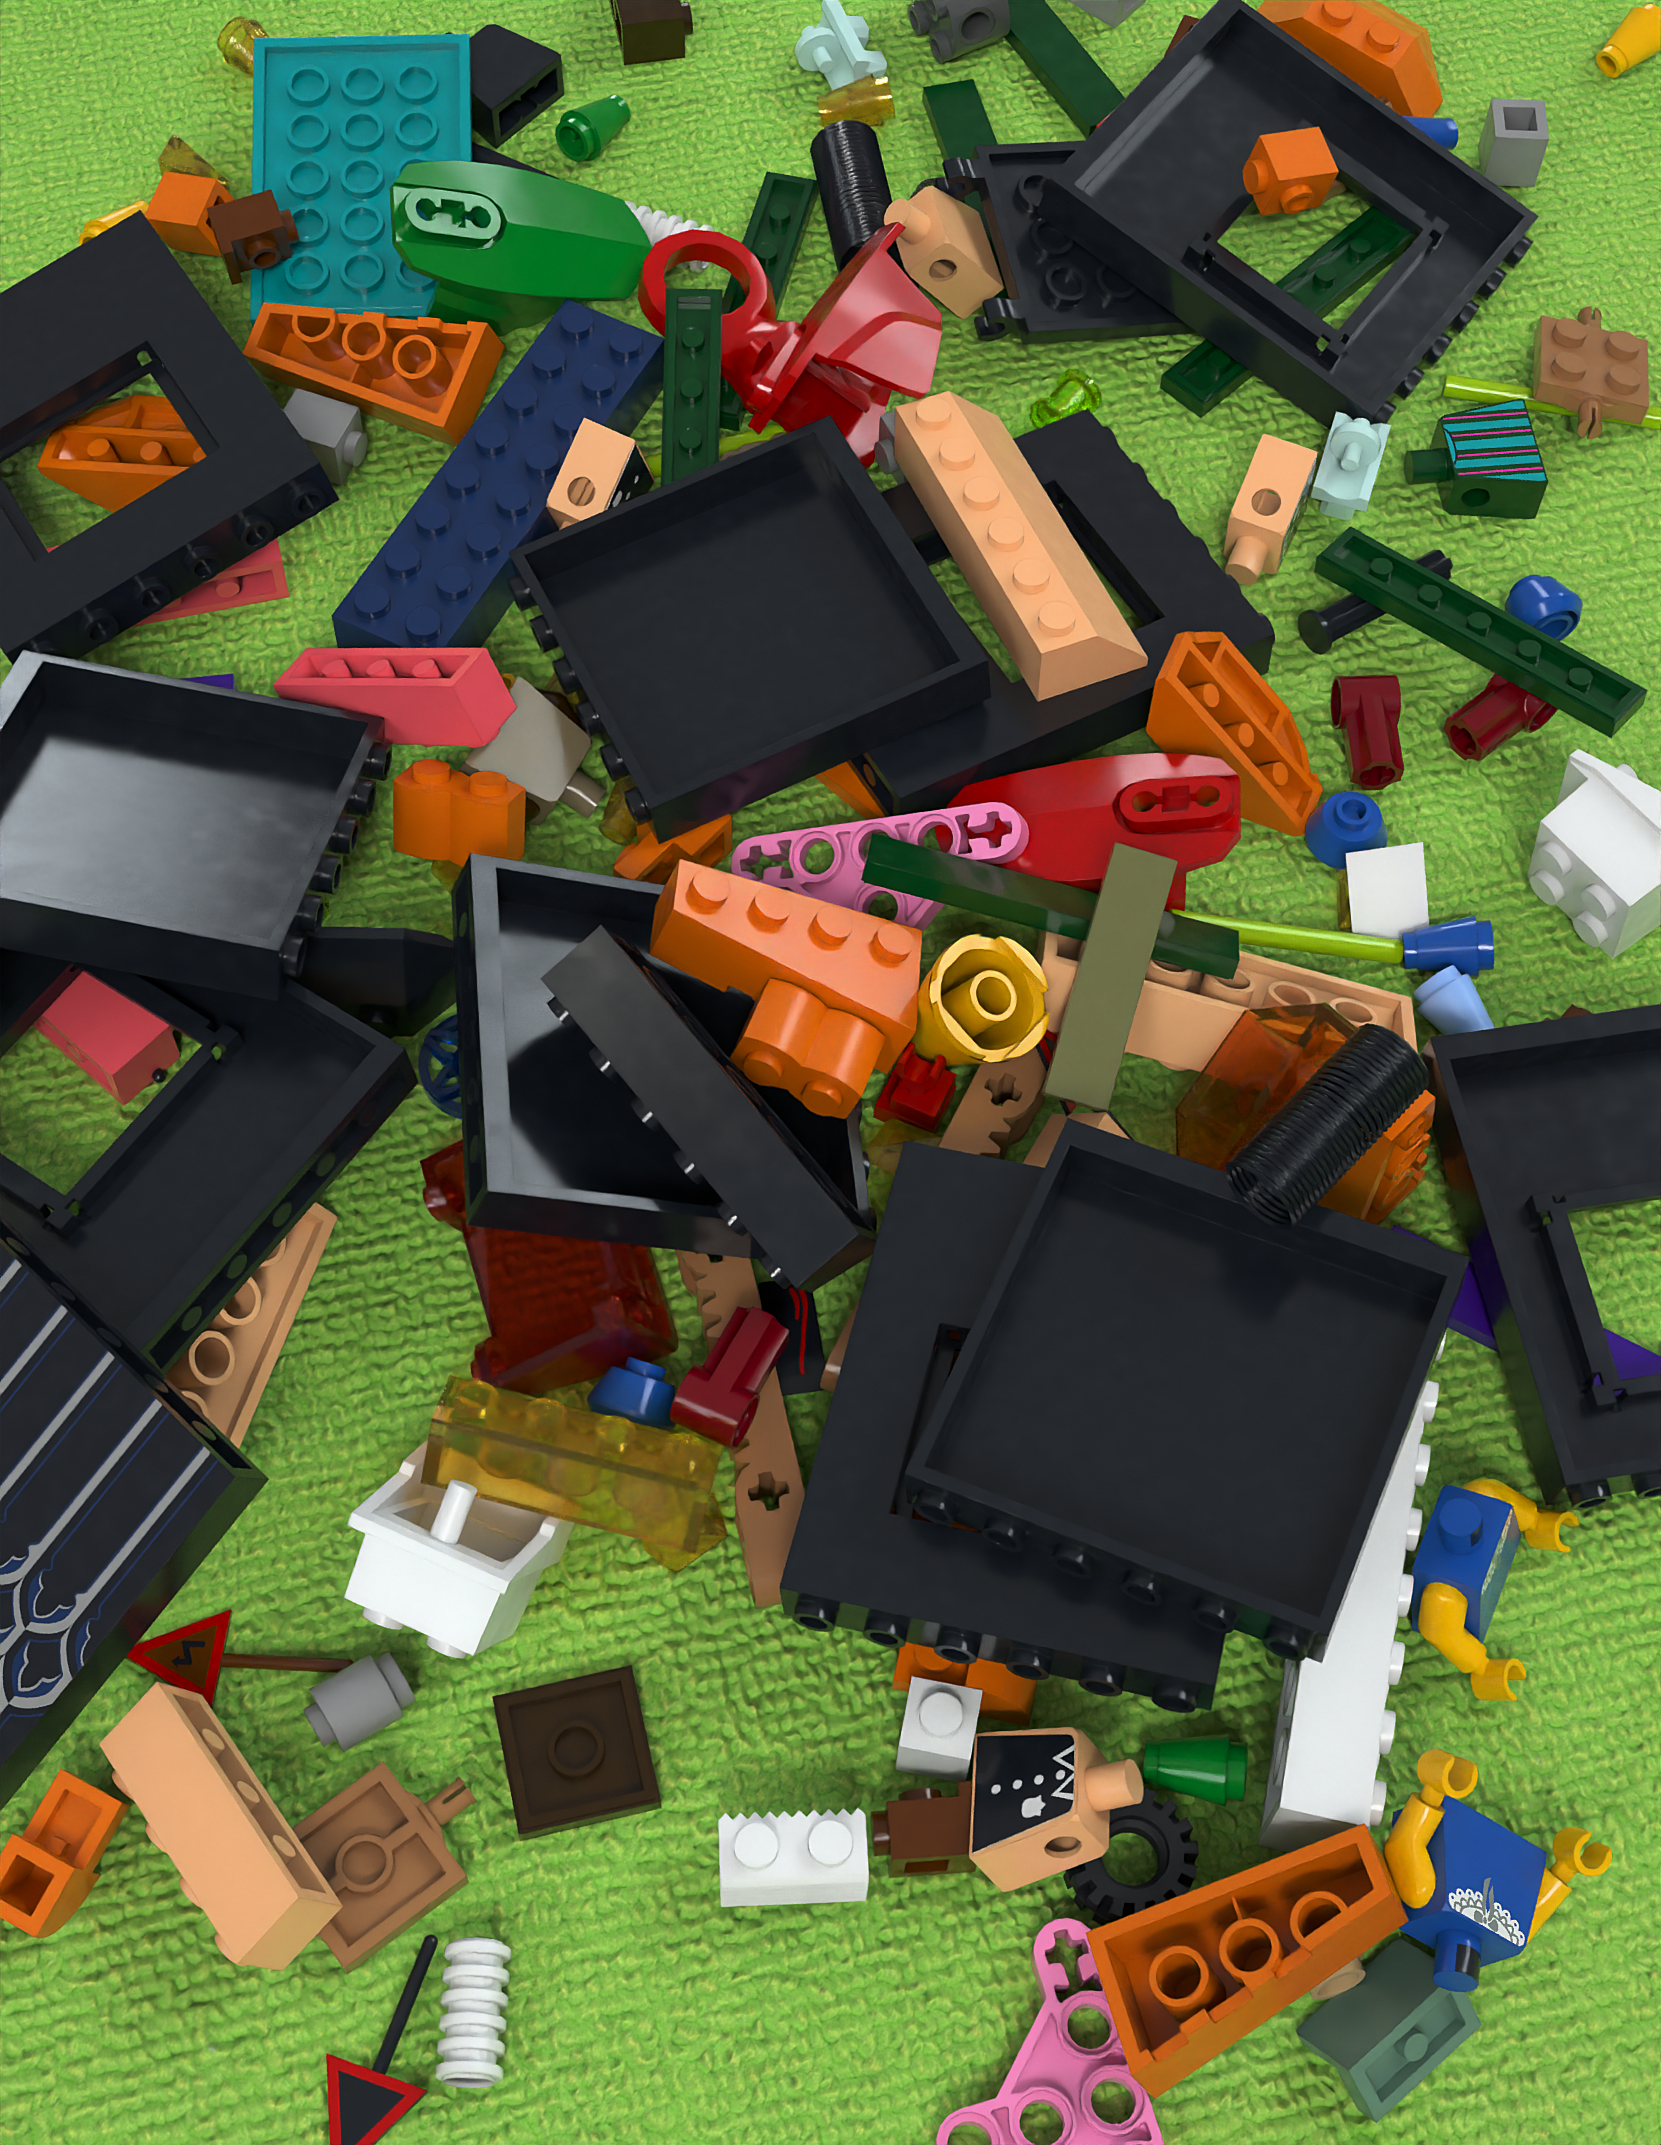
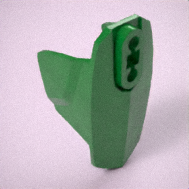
M460 160L427 161L408 164L389 188L393 247L410 270L436 280L434 292L427 306L425 317L440 318L444 323L466 325L467 321L485 322L489 324L498 337H502L518 328L531 327L555 315L566 299L578 304L584 301L627 300L638 285L643 262L652 249L647 234L624 200L579 184L527 170L497 164ZM416 208L424 212L428 221L419 217Z

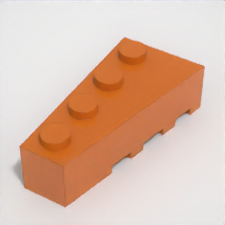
M263 302L242 354L266 378L357 406L362 413L457 447L473 425L505 346L489 324L485 322L467 321L466 325L444 323L440 318L418 316L417 320L389 318L385 313L363 311V315L337 313L331 308Z
M679 859L655 905L649 955L723 992L733 987L751 996L754 1001L757 1000L770 978L791 983L808 991L823 1002L827 1008L844 1011L859 1017L874 1026L886 1037L874 1066L875 1069L885 1074H888L916 1033L922 930Z
M1424 1090L1423 1094L1419 1095V1098L1414 1101V1104H1411L1405 1110V1113L1401 1114L1400 1118L1395 1123H1392V1126L1386 1132H1383L1382 1137L1377 1138V1142L1372 1144L1370 1149L1366 1150L1364 1156H1361L1360 1160L1356 1161L1354 1166H1351L1346 1175H1343L1341 1180H1338L1337 1184L1333 1185L1331 1190H1328V1193L1323 1196V1199L1319 1200L1317 1205L1379 1225L1425 1180L1426 1172L1422 1168L1427 1164L1428 1155L1423 1150L1430 1144L1431 1136L1427 1131L1432 1126L1436 1097L1427 1090Z
M1364 1823L1086 1932V1936L1130 2074L1156 2099L1407 1923L1409 1919L1394 1885L1384 1855Z

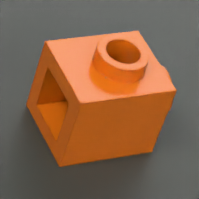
M1320 127L1260 135L1242 170L1244 186L1247 192L1253 195L1261 216L1283 212L1286 214H1296L1308 208L1320 207L1339 172Z
M165 171L150 201L145 217L171 249L222 257L207 208L235 199L218 179Z

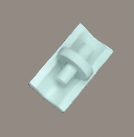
M823 0L821 4L823 11L821 21L817 27L808 26L803 29L802 37L795 46V56L803 69L824 73L838 103L852 104L859 88L879 87L887 69V62L881 51L864 50L869 39V28L862 16H847L839 0Z
M1336 411L1310 497L1322 500L1319 511L1323 515L1348 521L1352 520L1355 509L1366 512L1391 425L1383 423L1370 425L1367 419L1356 418L1353 420L1347 414Z

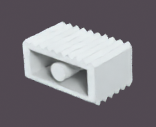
M843 1808L837 1816L828 1809L822 1816L813 1810L806 1817L799 1810L793 1817L784 1811L776 1818L769 1811L763 1819L754 1812L749 1819L739 1813L732 1820L725 1813L718 1820L721 1907L866 1901L869 1883L866 1815L859 1808L852 1815Z

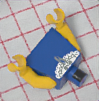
M1490 1478L1473 1480L1463 1485L1462 1488L1444 1485L1441 1489L1412 1569L1414 1578L1412 1630L1421 1633L1432 1646L1461 1672H1471V1686L1477 1698L1483 1701H1517V1696L1511 1692L1507 1680H1525L1526 1670L1522 1662L1514 1658L1488 1659L1486 1657L1487 1649L1483 1642L1521 1539L1520 1532L1524 1531L1527 1543L1533 1548L1568 1553L1571 1548L1563 1545L1559 1538L1560 1525L1578 1527L1579 1521L1576 1515L1569 1511L1537 1508V1504L1532 1499L1504 1483Z
M1433 1749L1423 1753L1418 1760L1417 1775L1420 1782L1424 1785L1421 1793L1412 1792L1404 1808L1393 1812L1392 1830L1384 1844L1383 1854L1409 1919L1399 1929L1435 1949L1432 1978L1435 1984L1449 1991L1470 1992L1477 1989L1479 1985L1480 1967L1519 1955L1571 1893L1572 1888L1567 1883L1577 1872L1586 1876H1598L1604 1873L1611 1863L1612 1850L1607 1845L1594 1842L1585 1848L1580 1857L1582 1846L1589 1840L1591 1832L1579 1827L1563 1828L1556 1834L1553 1840L1552 1851L1556 1862L1549 1869L1545 1866L1546 1851L1455 1799L1466 1797L1473 1791L1478 1779L1476 1764L1458 1756L1454 1757L1453 1754L1443 1750Z

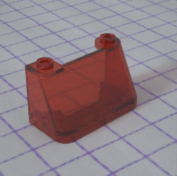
M463 1139L420 1161L426 1182V1187L422 1191L425 1205L437 1221H445L463 1233L492 1337H488L475 1345V1359L470 1364L474 1382L485 1396L501 1403H509L601 1378L611 1366L624 1369L628 1356L648 1363H654L677 1351L679 1342L677 1331L650 1247L467 1226Z

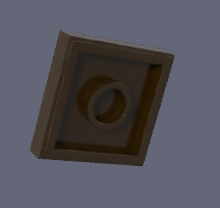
M631 1665L492 1696L520 1841L662 1808Z

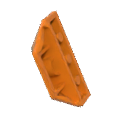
M1264 0L1257 9V12L1375 98L1386 97V103L1390 101L1393 111L1403 116L1434 117L1439 110L1443 99L1428 30L1379 1Z
M132 395L94 408L76 420L73 419L51 432L37 468L43 476L115 513L207 456L167 397Z
M1186 631L1176 634L1155 681L1145 732L1164 753L1193 754L1223 759L1239 775L1241 781V818L1294 837L1305 835L1307 820L1317 806L1323 787L1317 773L1311 774L1307 749L1290 709L1223 632Z

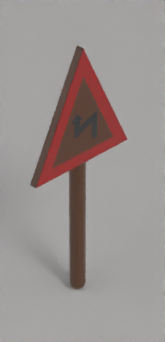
M231 1609L137 1644L125 1657V1659L174 1687L202 1694L212 1709L221 1667L337 1673L354 1663L350 1659L224 1653L233 1613Z

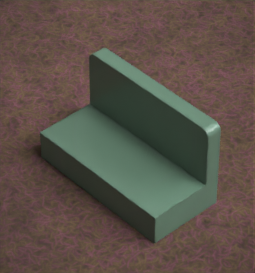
M1403 1939L1394 1940L1364 1967L1366 1975L1361 1982L1330 1998L1300 2025L1296 2031L1305 2047L1336 2068L1356 2108L1376 2123L1482 2025L1466 1992L1449 1991L1435 1984L1432 1979L1434 1958Z

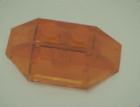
M1326 1002L1244 1010L1175 1109L1176 1156L1225 1172L1226 1163L1230 1162L1231 1158L1235 1157V1154L1240 1152V1149L1244 1148L1246 1143H1249V1139L1253 1138L1254 1134H1257L1259 1129H1262L1263 1125L1267 1124L1268 1120L1272 1119V1116L1277 1114V1111L1283 1105H1286V1101L1290 1100L1291 1096H1294L1295 1092L1299 1091L1300 1087L1304 1086L1305 1082L1309 1081L1310 1077L1315 1075L1317 1070L1321 1069V1066L1327 1062V1059L1331 1058L1332 1054L1336 1053V1050L1340 1049L1341 1045L1345 1044V1041L1358 1028Z

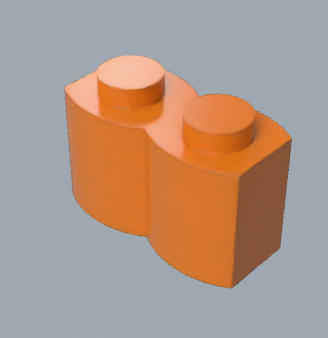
M425 759L417 761L393 780V848L401 853L417 858L450 860L464 867L470 853L519 861L524 857L526 788L517 783L507 781V777L499 772L481 771L468 776L457 770L450 769V765L441 760Z
M770 978L753 1005L730 1059L752 1082L762 1086L787 1089L808 1110L817 1115L846 1119L863 1095L886 1037L874 1026L859 1017L844 1011L827 1008L823 1002L808 991L791 983Z

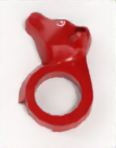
M695 229L669 235L654 244L643 262L638 279V301L642 312L650 324L665 337L667 286L664 282V276L667 271L679 263L694 260L712 262L727 269L740 282L745 293V302L732 313L722 315L721 375L740 396L747 411L755 414L756 410L747 405L746 401L793 331L800 324L795 321L776 320V304L772 284L759 260L741 242L720 232Z

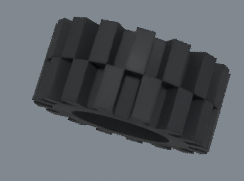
M1144 1788L1141 1803L1111 1809L1109 1839L1121 1833H1133L1145 1838L1152 1845L1157 1856L1158 1866L1156 1874L1149 1881L1135 1886L1125 1885L1116 1881L1105 1869L1102 1857L1065 1871L1063 1878L1067 1889L1073 1887L1076 1893L1074 1898L1075 1904L1081 1911L1086 1906L1094 1912L1092 1920L1102 1926L1106 1920L1113 1922L1188 1893L1195 1880L1198 1866H1195V1860L1199 1855L1198 1842H1191L1190 1839L1193 1827L1187 1817L1181 1821L1176 1817L1175 1813L1178 1806L1170 1799H1167L1164 1805L1154 1801L1155 1791Z

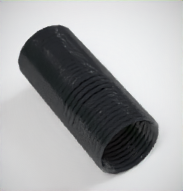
M853 120L832 123L820 130L812 140L810 148L838 274L863 247L862 245H865L878 229L885 226L884 215L892 203L876 133L869 125ZM895 240L886 252L901 268L903 262Z
M1366 1023L1359 1026V1029L1345 1041V1044L1341 1045L1340 1049H1337L1336 1053L1327 1059V1062L1321 1066V1069L1317 1070L1315 1075L1311 1076L1310 1080L1306 1081L1305 1085L1300 1087L1299 1091H1296L1290 1100L1286 1101V1105H1283L1277 1111V1114L1273 1115L1272 1119L1268 1120L1267 1124L1263 1125V1128L1259 1129L1258 1133L1249 1139V1143H1246L1244 1148H1241L1240 1152L1236 1153L1235 1157L1226 1163L1225 1176L1235 1196L1250 1212L1272 1227L1282 1230L1295 1228L1296 1224L1300 1223V1220L1305 1217V1214H1308L1310 1209H1313L1314 1205L1318 1204L1320 1199H1323L1328 1190H1331L1333 1185H1336L1337 1181L1341 1180L1343 1175H1346L1351 1166H1354L1356 1161H1359L1360 1157L1364 1156L1366 1150L1370 1149L1372 1144L1377 1142V1138L1382 1137L1383 1132H1386L1392 1126V1123H1395L1401 1114L1405 1113V1110L1411 1104H1414L1419 1095L1423 1094L1424 1090H1427L1430 1082L1427 1067L1419 1054L1402 1037L1381 1025Z

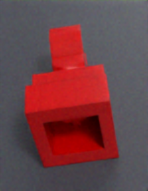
M909 1042L899 1057L895 1069L875 1105L873 1118L931 1143L955 1097L957 1074L945 1069L947 1063L944 1056L938 1055L935 1063L927 1062L915 1054L916 1046L914 1043Z

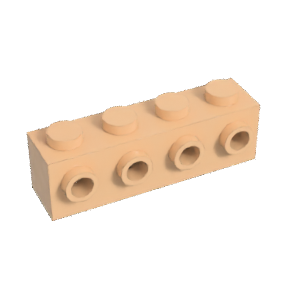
M156 1682L100 1742L99 1746L115 1769L112 1772L114 1783L127 1797L134 1800L148 1822L145 1825L148 1837L159 1849L167 1853L182 1875L179 1880L182 1891L195 1905L204 1910L217 1931L214 1936L216 1945L230 1961L242 1967L250 1965L283 1971L343 1907L202 1694Z

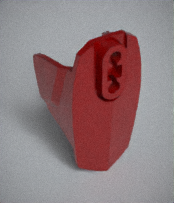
M893 222L878 229L840 272L799 327H796L746 401L747 405L756 410L748 424V427L759 435L770 419L780 424L789 433L830 415L865 470H867L874 463V444L879 441L880 416L885 414L892 390L916 399H922L928 393L934 375L942 335V313L916 287L886 252L905 230L906 227L901 223Z
M1149 753L1115 755L1022 771L966 785L945 808L988 802H1000L1012 807L1027 822L1029 829L1028 844L1024 852L1015 860L993 866L1094 893H1099L1110 851L1115 842L1177 860L1178 863L1164 909L1166 912L1169 909L1185 911L1187 872L1223 861L1241 839V781L1239 775L1221 758L1193 754ZM1216 802L1211 806H1203L1206 803ZM1000 818L995 819L994 830L982 833L973 832L967 827L968 821L964 822L969 839L987 838L996 847L1001 846L1002 836L1012 833V828L1004 824ZM937 825L934 827L938 845L941 852L947 853L953 843L952 831L946 825ZM969 844V846H968V852H967V853H971V852H972V848H971L970 844Z

